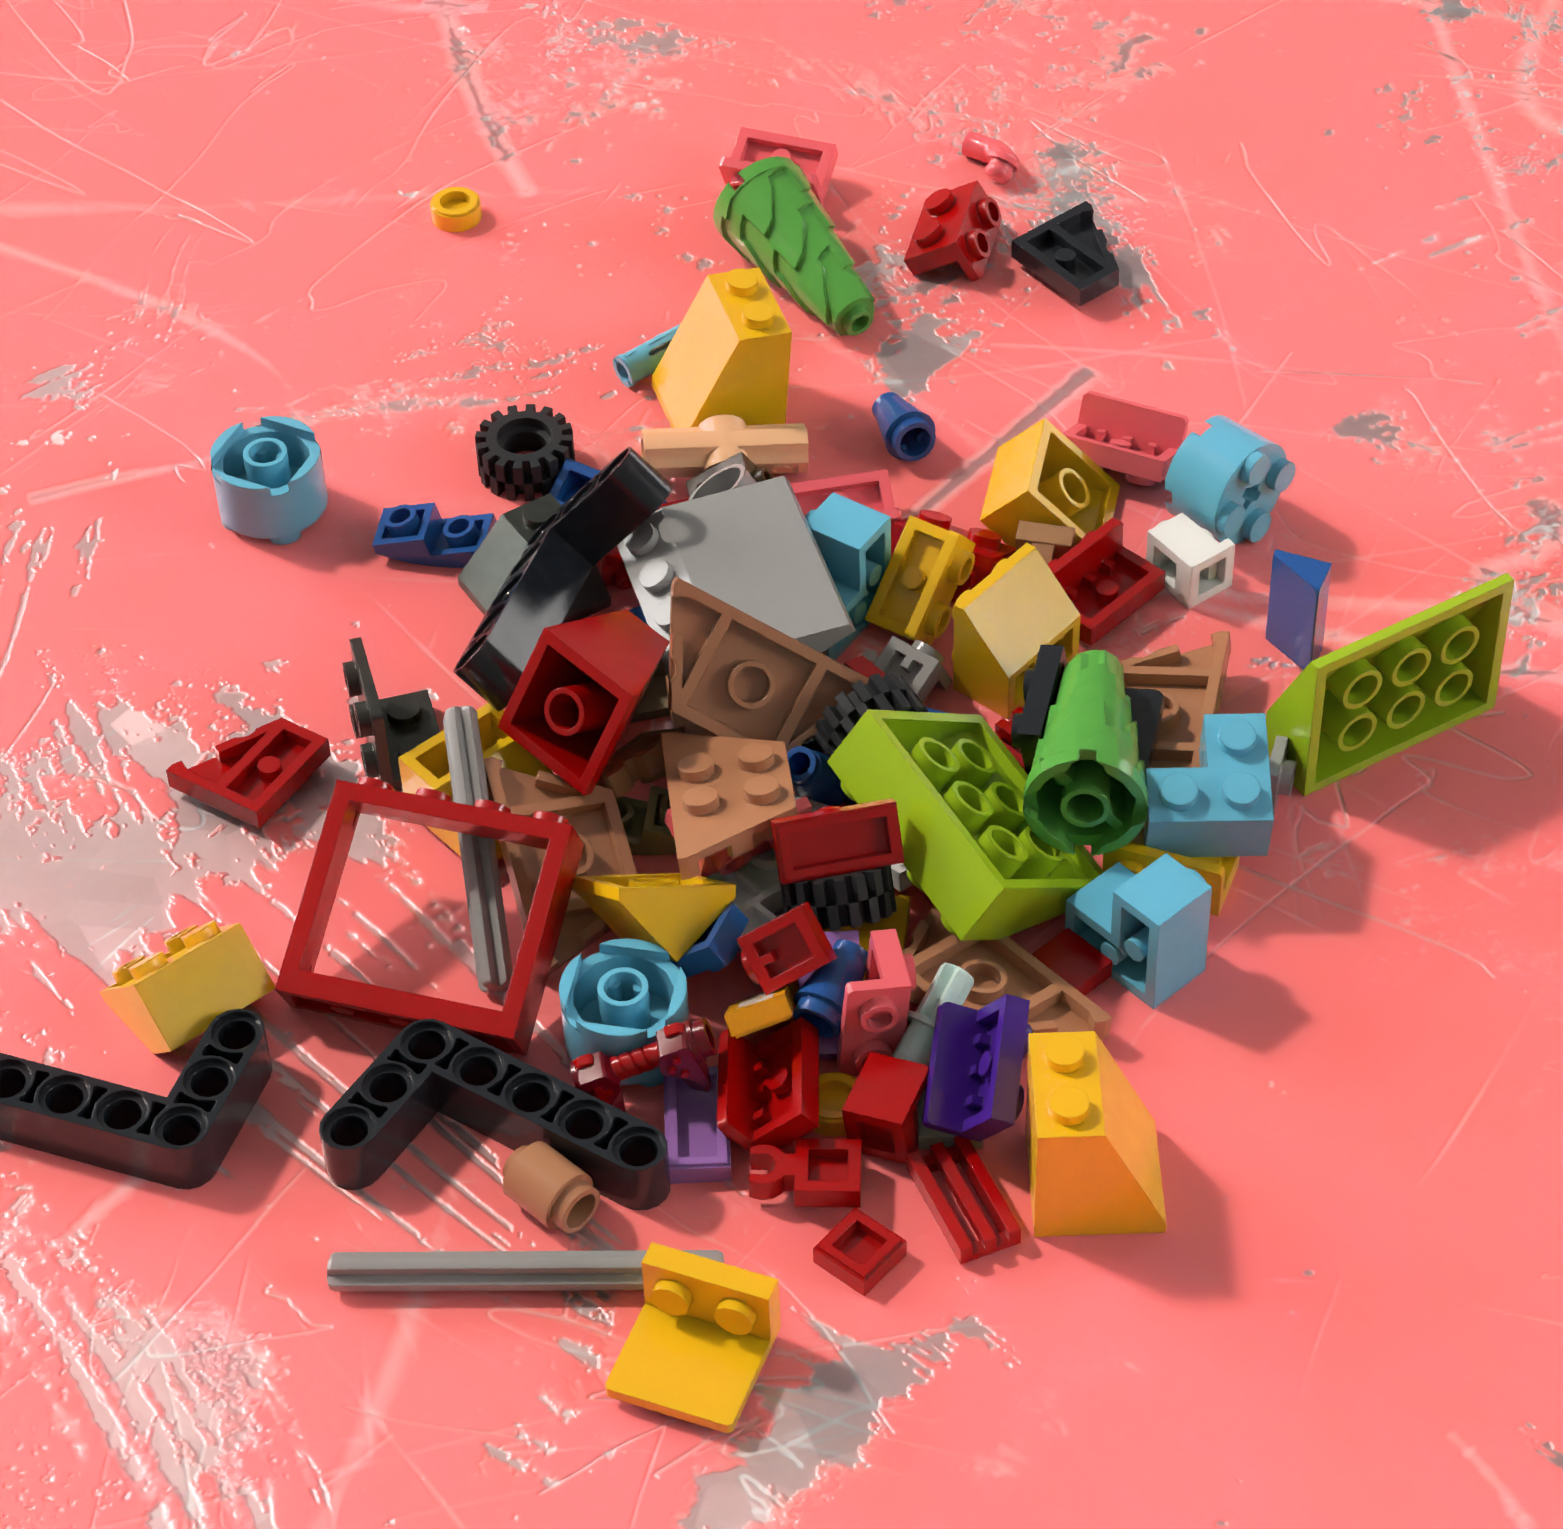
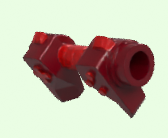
M706 1018L695 1021L688 1019L680 1023L677 1022L664 1026L663 1029L656 1031L655 1042L644 1045L642 1048H635L630 1052L621 1053L619 1056L616 1055L609 1058L601 1051L579 1056L571 1061L570 1070L576 1088L625 1112L621 1081L659 1067L662 1075L682 1079L693 1089L709 1092L711 1090V1081L706 1059L717 1054V1044Z

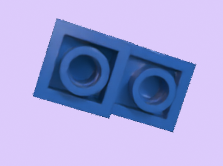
M435 502L417 505L404 504L384 508L372 547L375 554L403 562L433 567L464 568L497 520L494 513L471 516L459 515L453 518L442 519Z

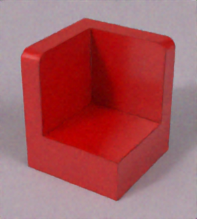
M875 1052L869 1053L842 1108L847 1139H862V1154L906 1164V1154L917 1150L918 1140L913 1112L927 1085L929 1071L927 1065Z

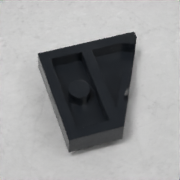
M1087 201L1013 239L1011 244L1012 258L1078 306L1084 305L1119 285L1118 264L1114 255L1107 250V239L1103 230H1097L1093 221L1094 210Z

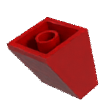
M627 609L544 627L497 727L582 795H589L594 790L622 741L670 642Z

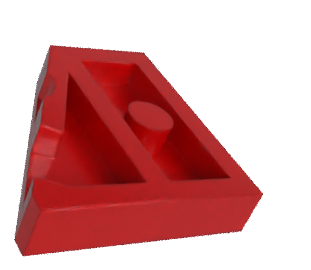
M281 717L256 728L248 736L235 737L214 746L216 757L189 769L186 768L181 760L172 764L166 770L169 787L260 829L331 756L329 739Z

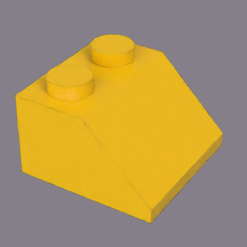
M1044 418L998 447L980 522L988 530L1000 534L1002 541L1016 548L1015 538L1019 520L1075 528V543L1077 545L1088 532L1097 530L1114 517L1120 485L1050 421Z

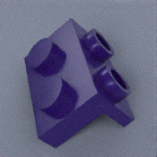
M1006 994L979 1010L951 1002H945L937 1007L922 1115V1124L925 1127L980 1142L1015 1125V1121L1019 1117L1024 1104V1088L1020 1085L1022 1061L1028 1053V1034L1032 1033L1030 1024H1027L1030 1000Z

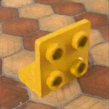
M651 1242L641 1262L645 1303L605 1383L606 1395L616 1400L720 1432L731 1433L739 1420L781 1328L779 1279Z

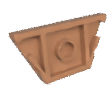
M678 577L673 579L670 599L668 709L718 736L784 741L786 752L815 736L814 733L818 732L815 728L817 720L825 719L822 712L827 705L836 706L838 704L835 699L837 695L842 691L846 695L854 691L852 684L859 680L864 685L868 684L869 678L692 584Z
M1230 631L1212 633V645L1180 654L1178 645L1175 644L1155 650L1145 657H1131L1120 661L1124 671L1125 688L1155 689L1163 694L1165 707L1150 768L1200 767L1199 746L1204 714H1219L1232 649Z
M677 732L661 733L681 880L691 879L701 874L698 861L722 849L727 848L728 855L735 858L754 849L759 843L773 839L771 819L798 815L784 741Z
M492 757L484 759L489 800L507 806L513 814L533 817L536 811H548L561 815L570 821L569 824L573 825L584 844L576 876L637 874L613 789L596 785L591 794L584 796L556 774L539 770L537 776H532L502 768L503 760ZM499 840L524 931L546 849ZM573 889L549 975L611 930Z
M933 903L925 921L920 920L912 934L911 945L902 951L903 954L911 953L914 959L916 989L914 992H911L910 1001L917 1007H919L940 966L944 963H950L963 968L974 978V985L962 1006L979 1010L1000 997L1009 994L1030 1000L1027 1024H1030L1032 1033L1095 1031L1101 1040L1110 1034L1112 1016L1007 936L999 940L961 941L944 927L940 919L941 914Z

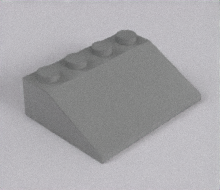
M785 476L661 507L617 545L648 626L669 642L671 583L675 577L692 584L820 653H823L856 631L793 488ZM668 645L661 660L669 679Z

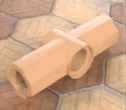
M723 414L705 419L699 424V427L641 429V457L664 478L695 477L741 451L758 468L765 466L771 474L807 473L809 441L807 427L805 428L804 423L746 425L745 421L740 417Z

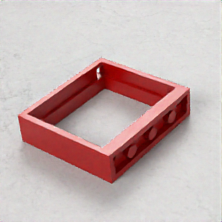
M360 777L358 783L337 779L274 990L293 1008L403 1030L410 1023L421 1019H436L501 1051L527 1056L584 844L573 825L569 824L570 821L567 818L548 811H536L533 817L513 814L507 806L491 800L478 799L475 801L474 806L452 802L453 799L449 795L433 789L419 788L415 795L395 791L391 784L376 778ZM360 813L546 849L502 1011L313 973Z

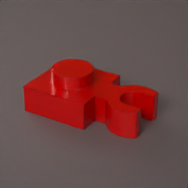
M796 1139V1154L784 1153L781 1149L767 1144L750 1147L751 1170H768L771 1172L768 1174H749V1197L758 1200H769L778 1197L784 1191H794L795 1207L861 1208L862 1139Z

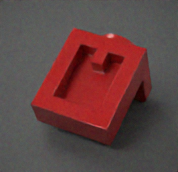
M808 901L737 938L742 949L741 962L747 975L753 982L761 985L766 995L837 959Z

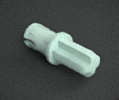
M944 963L940 966L917 1011L908 1012L907 1020L910 1023L892 1057L925 1064L929 1068L937 1007L945 1002L963 1005L974 985V978L966 970L950 963Z

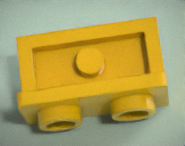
M910 515L864 620L914 642L915 640H920L932 646L935 637H941L948 627L952 615V608L949 605L957 586L963 585L972 572L975 562V555L972 552L976 543L957 532L945 530Z

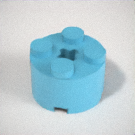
M1224 415L1212 416L1204 421L1212 426L1201 436L1191 432L1180 445L1172 459L1164 486L1165 490L1172 493V504L1165 502L1166 509L1174 516L1183 512L1198 526L1208 530L1220 542L1229 538L1235 544L1245 539L1255 543L1261 540L1268 531L1271 524L1270 513L1280 493L1285 491L1293 481L1296 466L1287 459L1286 453L1280 445Z
M282 416L260 417L261 425L244 429L243 422L233 425L220 434L210 450L211 470L222 525L226 529L236 531L239 534L253 538L269 539L278 545L291 544L297 541L301 536V531L311 526L321 517L328 503L322 453L318 442L315 440L314 432L306 424Z
M629 938L613 939L600 943L599 952L583 960L582 954H579L570 961L560 979L559 997L564 1043L571 1061L587 1053L592 1054L601 1051L610 1058L616 1055L619 1056V1054L627 1051L630 1052L638 1047L642 1048L644 1045L655 1042L656 1031L663 1029L664 1026L689 1019L686 975L681 966L679 970L670 961L669 953L659 945L644 940ZM659 1067L622 1080L621 1085L640 1084L646 1087H655L664 1083V1075L660 1072Z

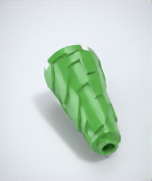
M776 156L754 162L738 172L745 182L736 190L728 182L717 198L714 207L713 220L720 235L747 261L759 267L761 272L779 288H783L807 313L822 320L838 335L855 336L866 331L873 322L875 299L853 267L855 264L854 260L833 230L837 226L812 191L803 170L798 164L796 166L790 158Z
M1106 650L1081 652L1076 654L1065 666L1055 705L1050 706L1043 739H1038L1032 768L1024 787L1023 813L1030 829L1040 840L1055 849L1075 855L1076 844L1091 845V856L1113 852L1127 845L1138 836L1147 820L1148 791L1145 780L1144 760H1139L1137 721H1132L1130 697L1125 694L1123 666L1115 655Z

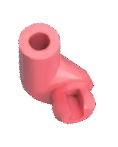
M972 131L964 138L962 155L987 163L985 173L992 181L1000 184L1010 181L1012 172L1018 170L1019 159L1008 145L997 139Z

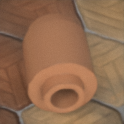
M537 1141L528 1146H521L505 1162L502 1184L504 1194L549 1229H561L568 1234L575 1233L583 1228L595 1214L600 1202V1193L593 1187L592 1178L546 1142Z

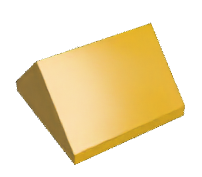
M680 873L576 876L572 888L620 939H639L659 945L669 953L670 960L675 962L679 961L685 952L736 897L735 884L698 875L691 879L681 880Z

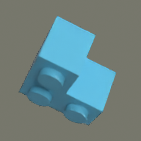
M833 492L816 510L809 511L805 518L856 630L825 651L826 656L836 660L870 624V622L864 619L891 559V517Z
M1265 713L1204 714L1199 746L1200 767L1146 768L1145 780L1148 791V814L1143 826L1144 846L1187 857L1268 856L1274 815Z
M1167 853L1138 874H1134L1117 862L1066 899L1065 929L1070 928L1112 960V976L1110 977L1149 1007L1155 1009L1205 971L1212 886L1206 883L1205 879L1197 871L1186 868Z

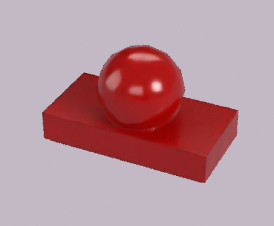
M892 798L844 807L825 806L814 812L770 820L778 877L782 884L905 863L897 803Z

